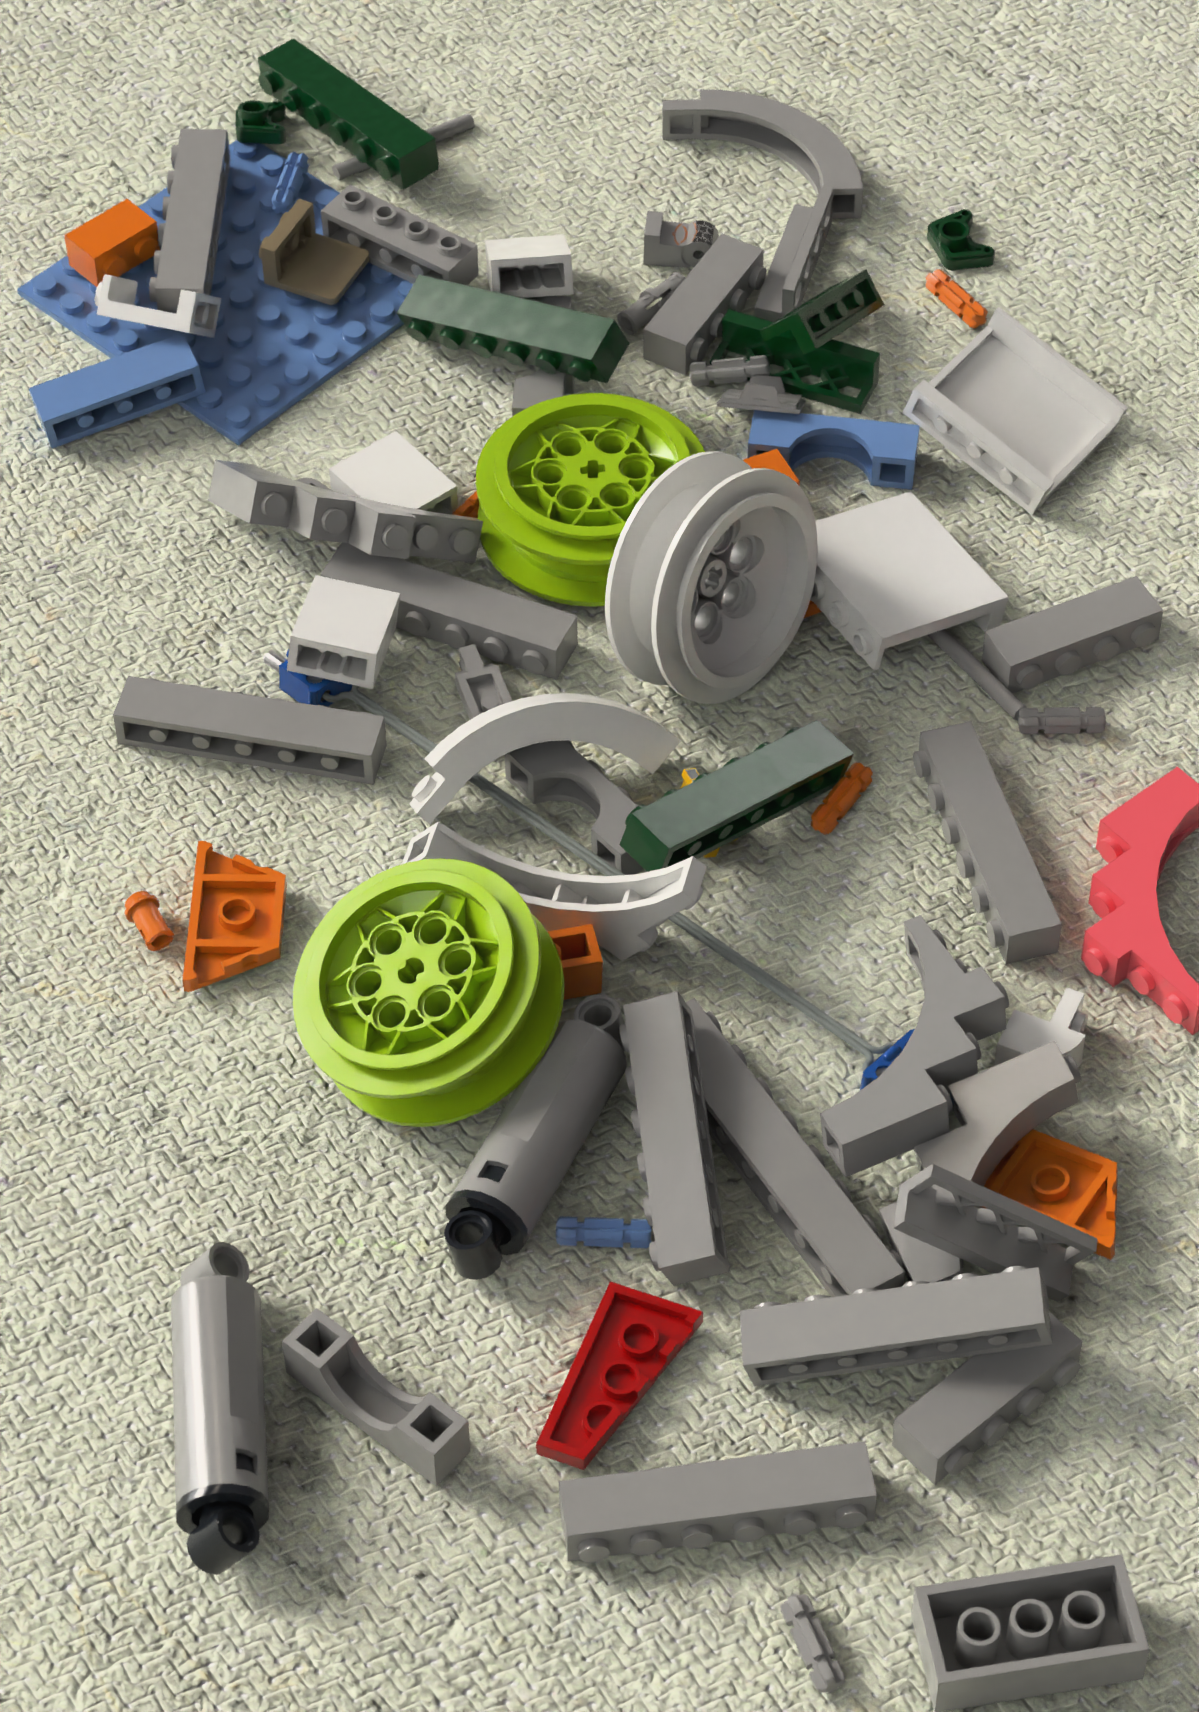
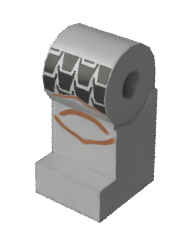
M647 211L643 265L695 267L719 238L718 230L707 221L700 220L691 223L663 221L662 212Z

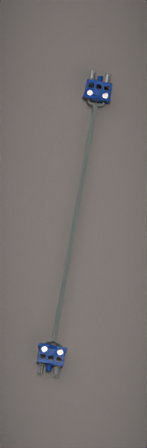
M273 650L264 655L263 662L279 673L280 689L299 703L329 707L334 702L348 698L370 713L384 716L386 724L426 752L430 753L437 746L427 737L358 690L360 686L287 671L288 660ZM476 773L468 780L605 876L625 875L479 773ZM680 912L668 918L864 1054L866 1061L862 1066L863 1074L860 1090L878 1078L903 1051L915 1030L908 1031L896 1043L891 1042L881 1047H874ZM873 1054H882L876 1061L873 1062Z

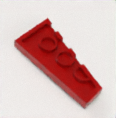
M610 1281L537 1440L536 1454L584 1470L703 1323V1311Z

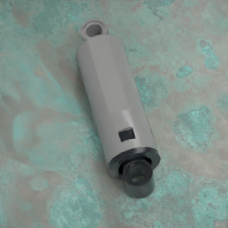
M607 995L590 996L578 1004L574 1012V1020L568 1019L559 1022L544 1056L533 1071L514 1090L447 1202L445 1209L449 1222L444 1230L445 1241L455 1269L464 1278L478 1280L490 1276L500 1267L503 1259L502 1255L519 1253L524 1247L625 1073L627 1057L624 1053L625 1048L620 1036V1025L624 1024L619 1003L614 998Z
M225 1242L212 1245L183 1270L180 1278L181 1286L171 1299L176 1523L184 1532L189 1534L187 1549L193 1563L200 1570L212 1575L225 1572L253 1551L259 1543V1529L269 1519L260 1295L252 1284L246 1282L249 1278L250 1270L244 1255L235 1246Z

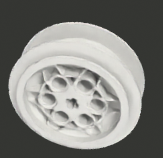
M707 451L686 457L674 464L654 481L634 507L620 534L610 563L605 593V617L609 640L617 659L630 674L651 684L669 685L676 693L691 701L703 704H716L743 694L757 684L772 669L792 642L803 621L815 581L818 552L817 529L812 507L802 488L783 473L767 468L752 469L742 459L719 451Z

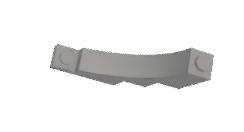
M1052 1041L948 1085L953 1111L961 1127L914 1147L919 1172L931 1164H935L984 1187L996 1166L1019 1140L1054 1114L1078 1103L1076 1083L1081 1081V1075L1073 1057L1070 1054L1063 1057L1056 1042ZM935 1184L930 1186L936 1190H946ZM897 1202L879 1209L884 1232L892 1249L899 1254L905 1265L908 1282L916 1280L929 1283L952 1280L953 1277L959 1274H963V1259L893 1228Z

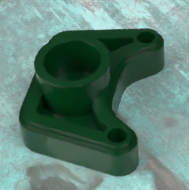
M255 100L239 104L236 109V140L244 143L276 145L286 143V129L282 125L276 124V122L286 118L285 105L280 101L265 103Z
M960 210L935 220L928 225L927 240L935 250L942 266L948 270L989 267L994 263V249L990 246L974 242L969 235L973 221V214L970 210Z

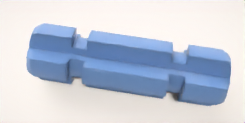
M292 152L288 155L285 163L286 166L283 168L276 186L277 190L274 192L271 200L273 203L272 209L275 213L289 212L295 204L309 167L306 154Z
M561 1216L556 1222V1241L559 1245L577 1246V1241H584V1246L623 1248V1243H630V1248H648L652 1239V1226L648 1224L646 1219H631V1224H626L622 1218L585 1217L584 1222H577L578 1217Z

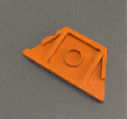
M198 841L182 980L184 992H192L280 959L287 891L285 874L269 867L256 866L252 860L237 854L233 859L214 852L211 843Z
M1032 1129L1002 1158L987 1179L984 1187L1097 1238L1095 1254L1110 1260L1114 1257L1118 1186L1117 1162Z

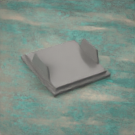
M752 375L749 383H746L744 390L729 388L727 392L723 393L717 402V406L800 414L806 399H802V395L786 394L781 377Z

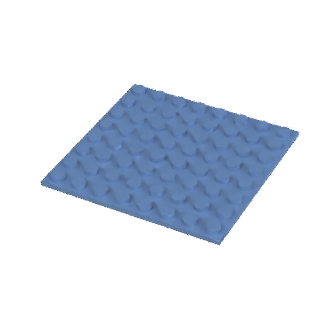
M236 140L229 145L231 161L210 295L221 298L215 336L212 338L183 332L199 365L206 393L177 404L239 446L403 326L404 323L396 313L413 283L368 262L339 302L334 305H328L264 284L259 248L263 239L266 236H270L278 226L284 214L282 212L277 214L273 211L271 200L274 192L277 190L276 186L282 170L286 166L287 159L264 144L244 143ZM307 172L295 203L298 199L313 203L315 230L317 234L323 235L321 210L340 193ZM167 188L139 206L141 210L157 221L158 228L160 223H166L163 219V198L170 197ZM68 255L17 289L19 296L110 358L182 333L181 331L97 315L98 306L95 304L97 287L69 265ZM153 256L120 277L138 282L135 297L136 306L158 310L157 302H151L149 295L150 278L157 277V274L154 272Z

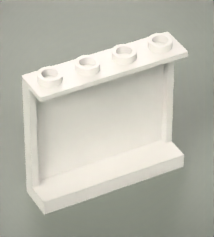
M998 307L988 325L929 383L923 380L914 388L902 413L1033 515L1114 432L1128 407L1088 377L1081 369L1061 356L1049 344L1029 331L1017 319L1011 317Z
M911 491L815 521L818 552L815 581L810 600L817 605L829 619L831 625L839 630L853 646L855 652L874 671L880 668L884 649L970 620H974L984 632L1001 625L1008 596Z

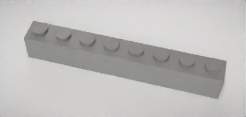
M695 998L687 1001L686 1003L692 1010L710 1136L831 1297L850 1295L861 1288L885 1290L902 1287L904 1285V1276H906V1268L899 1254L893 1249L888 1250L882 1243L872 1219L866 1214L861 1215L852 1204L850 1193L845 1184L840 1179L834 1180L825 1168L824 1160L818 1149L814 1145L808 1146L802 1139L792 1115L788 1111L782 1112L773 1101L771 1090L765 1080L761 1077L756 1078L747 1067V1062L741 1049L736 1044L730 1045L723 1036L720 1024L714 1014L710 1011L705 1012Z

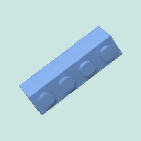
M183 332L29 388L37 416L52 449L206 393L199 365Z

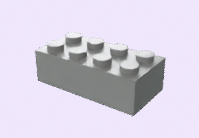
M1122 1554L919 1586L914 1589L911 1619L934 1712L1141 1680L1144 1677L1150 1649Z

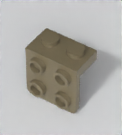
M298 199L289 212H285L282 215L278 226L270 236H266L263 239L259 248L264 284L328 305H334L339 302L370 260L369 252L366 249L317 234L313 203Z

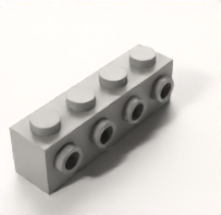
M352 185L347 186L321 210L323 236L368 250L369 263L414 284L420 274L468 285L479 275L477 244Z

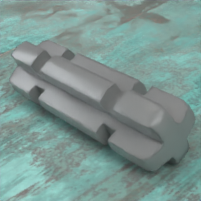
M765 355L751 356L750 361H745V357L712 360L711 365H707V361L690 364L689 374L693 386L709 385L710 381H714V384L745 382L752 375L769 376L770 365Z
M1080 707L1044 708V712H1038V708H1022L1018 714V727L1022 734H1038V730H1044V734H1080V729H1086V733H1102L1106 724L1105 711L1102 707H1086V711L1080 712Z
M794 1594L781 1604V1613L787 1626L793 1625L794 1627L790 1629V1633L806 1668L813 1669L809 1675L816 1690L820 1693H832L845 1683V1675L837 1660L832 1661L835 1658V1653L819 1618L813 1619L812 1617L816 1615V1611L810 1598L805 1594L798 1596Z

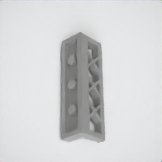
M822 185L814 208L794 204L755 304L754 317L774 322L801 305L832 224L834 187Z
M931 1164L899 1186L894 1229L994 1274L1002 1273L1003 1270L1012 1266L1039 1267L1047 1288V1296L1058 1302L1069 1296L1073 1265L1096 1252L1097 1238L935 1164ZM935 1184L946 1190H936L930 1186ZM974 1206H983L986 1208H976ZM1016 1225H1025L1027 1227H1018ZM1055 1243H1064L1069 1245L1070 1247L1064 1248Z

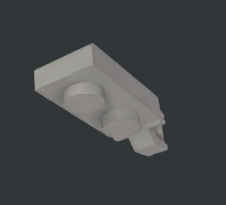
M475 644L458 648L461 671L455 672L456 687L469 720L494 707L511 702V696L498 665H493V663L484 665Z

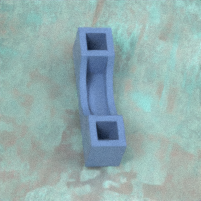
M754 410L748 440V458L778 449L792 471L801 464L813 459L837 458L859 467L866 474L871 486L912 490L920 426L806 413L791 414Z

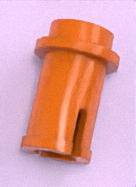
M139 891L126 900L125 917L129 922L135 923L149 950L163 949L173 941L172 936H174V933L168 927L158 909L160 906L158 898L150 895L147 891Z

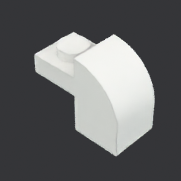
M1066 988L1050 1022L1014 1009L1006 1029L997 1043L995 1066L1055 1041L1063 1057L1070 1054L1077 1067H1079L1082 1062L1086 1036L1083 1032L1088 1020V1015L1082 1013L1084 993Z

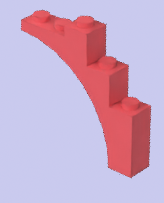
M1177 766L1100 820L1096 849L1109 864L1092 875L1088 903L1102 919L1085 930L1081 960L1084 961L1091 973L1101 976L1112 987H1115L1126 978L1129 979L1132 986L1140 994L1147 995L1159 1005L1172 1022L1182 1025L1194 1035L1199 1031V984L1188 974L1169 944L1160 920L1156 887L1165 864L1181 842L1199 827V784Z

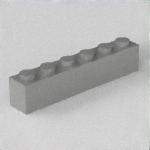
M181 129L178 145H172L171 163L174 171H168L167 191L170 197L163 198V219L166 223L159 224L158 242L161 250H155L154 272L157 274V277H151L149 284L150 301L157 302V307L160 311L177 314L181 289L211 295L231 161L227 129Z
M348 543L340 544L320 576L400 593L396 628L408 631L416 636H423L448 644L456 649L475 644L479 655L487 657L492 661L503 662L527 670L532 674L543 675L557 680L578 645L577 615L400 558L369 555Z
M128 676L113 714L118 744L374 785L387 746L384 716L368 712L330 708L324 705L286 701L280 698L273 699L240 692L209 689L197 685L171 683L153 678L146 679Z
M969 721L920 732L919 751L913 754L915 770L919 778L925 777L927 781L929 802L931 808L934 811L939 810L943 818L942 830L947 844H954L959 873L963 879L968 878L971 883V896L977 913H984L987 920L986 931L992 948H999L1005 964L1058 953L1062 923L972 722Z
M678 991L623 1005L625 1024L620 1025V1036L626 1052L630 1053L631 1066L626 1067L625 1074L629 1090L632 1095H635L637 1109L631 1111V1119L637 1137L641 1138L643 1153L637 1155V1164L643 1181L647 1182L649 1197L643 1199V1208L648 1224L653 1226L655 1238L654 1242L649 1243L651 1262L654 1269L661 1271L674 1286L729 1273L692 1010Z
M1012 1266L1003 1270L1002 1273L980 1276L974 1273H964L947 1281L929 1283L916 1280L907 1282L899 1288L885 1290L861 1288L850 1295L836 1297L812 1295L805 1298L802 1302L788 1304L764 1302L756 1305L753 1309L740 1310L743 1367L754 1386L1053 1344L1047 1288L1039 1267Z
M865 1441L559 1481V1507L568 1561L582 1560L589 1563L599 1562L613 1555L633 1553L639 1556L654 1554L660 1549L681 1546L689 1549H699L710 1545L712 1542L736 1539L740 1542H752L760 1539L762 1536L772 1534L804 1535L814 1529L825 1527L856 1528L865 1522L875 1521L877 1500Z

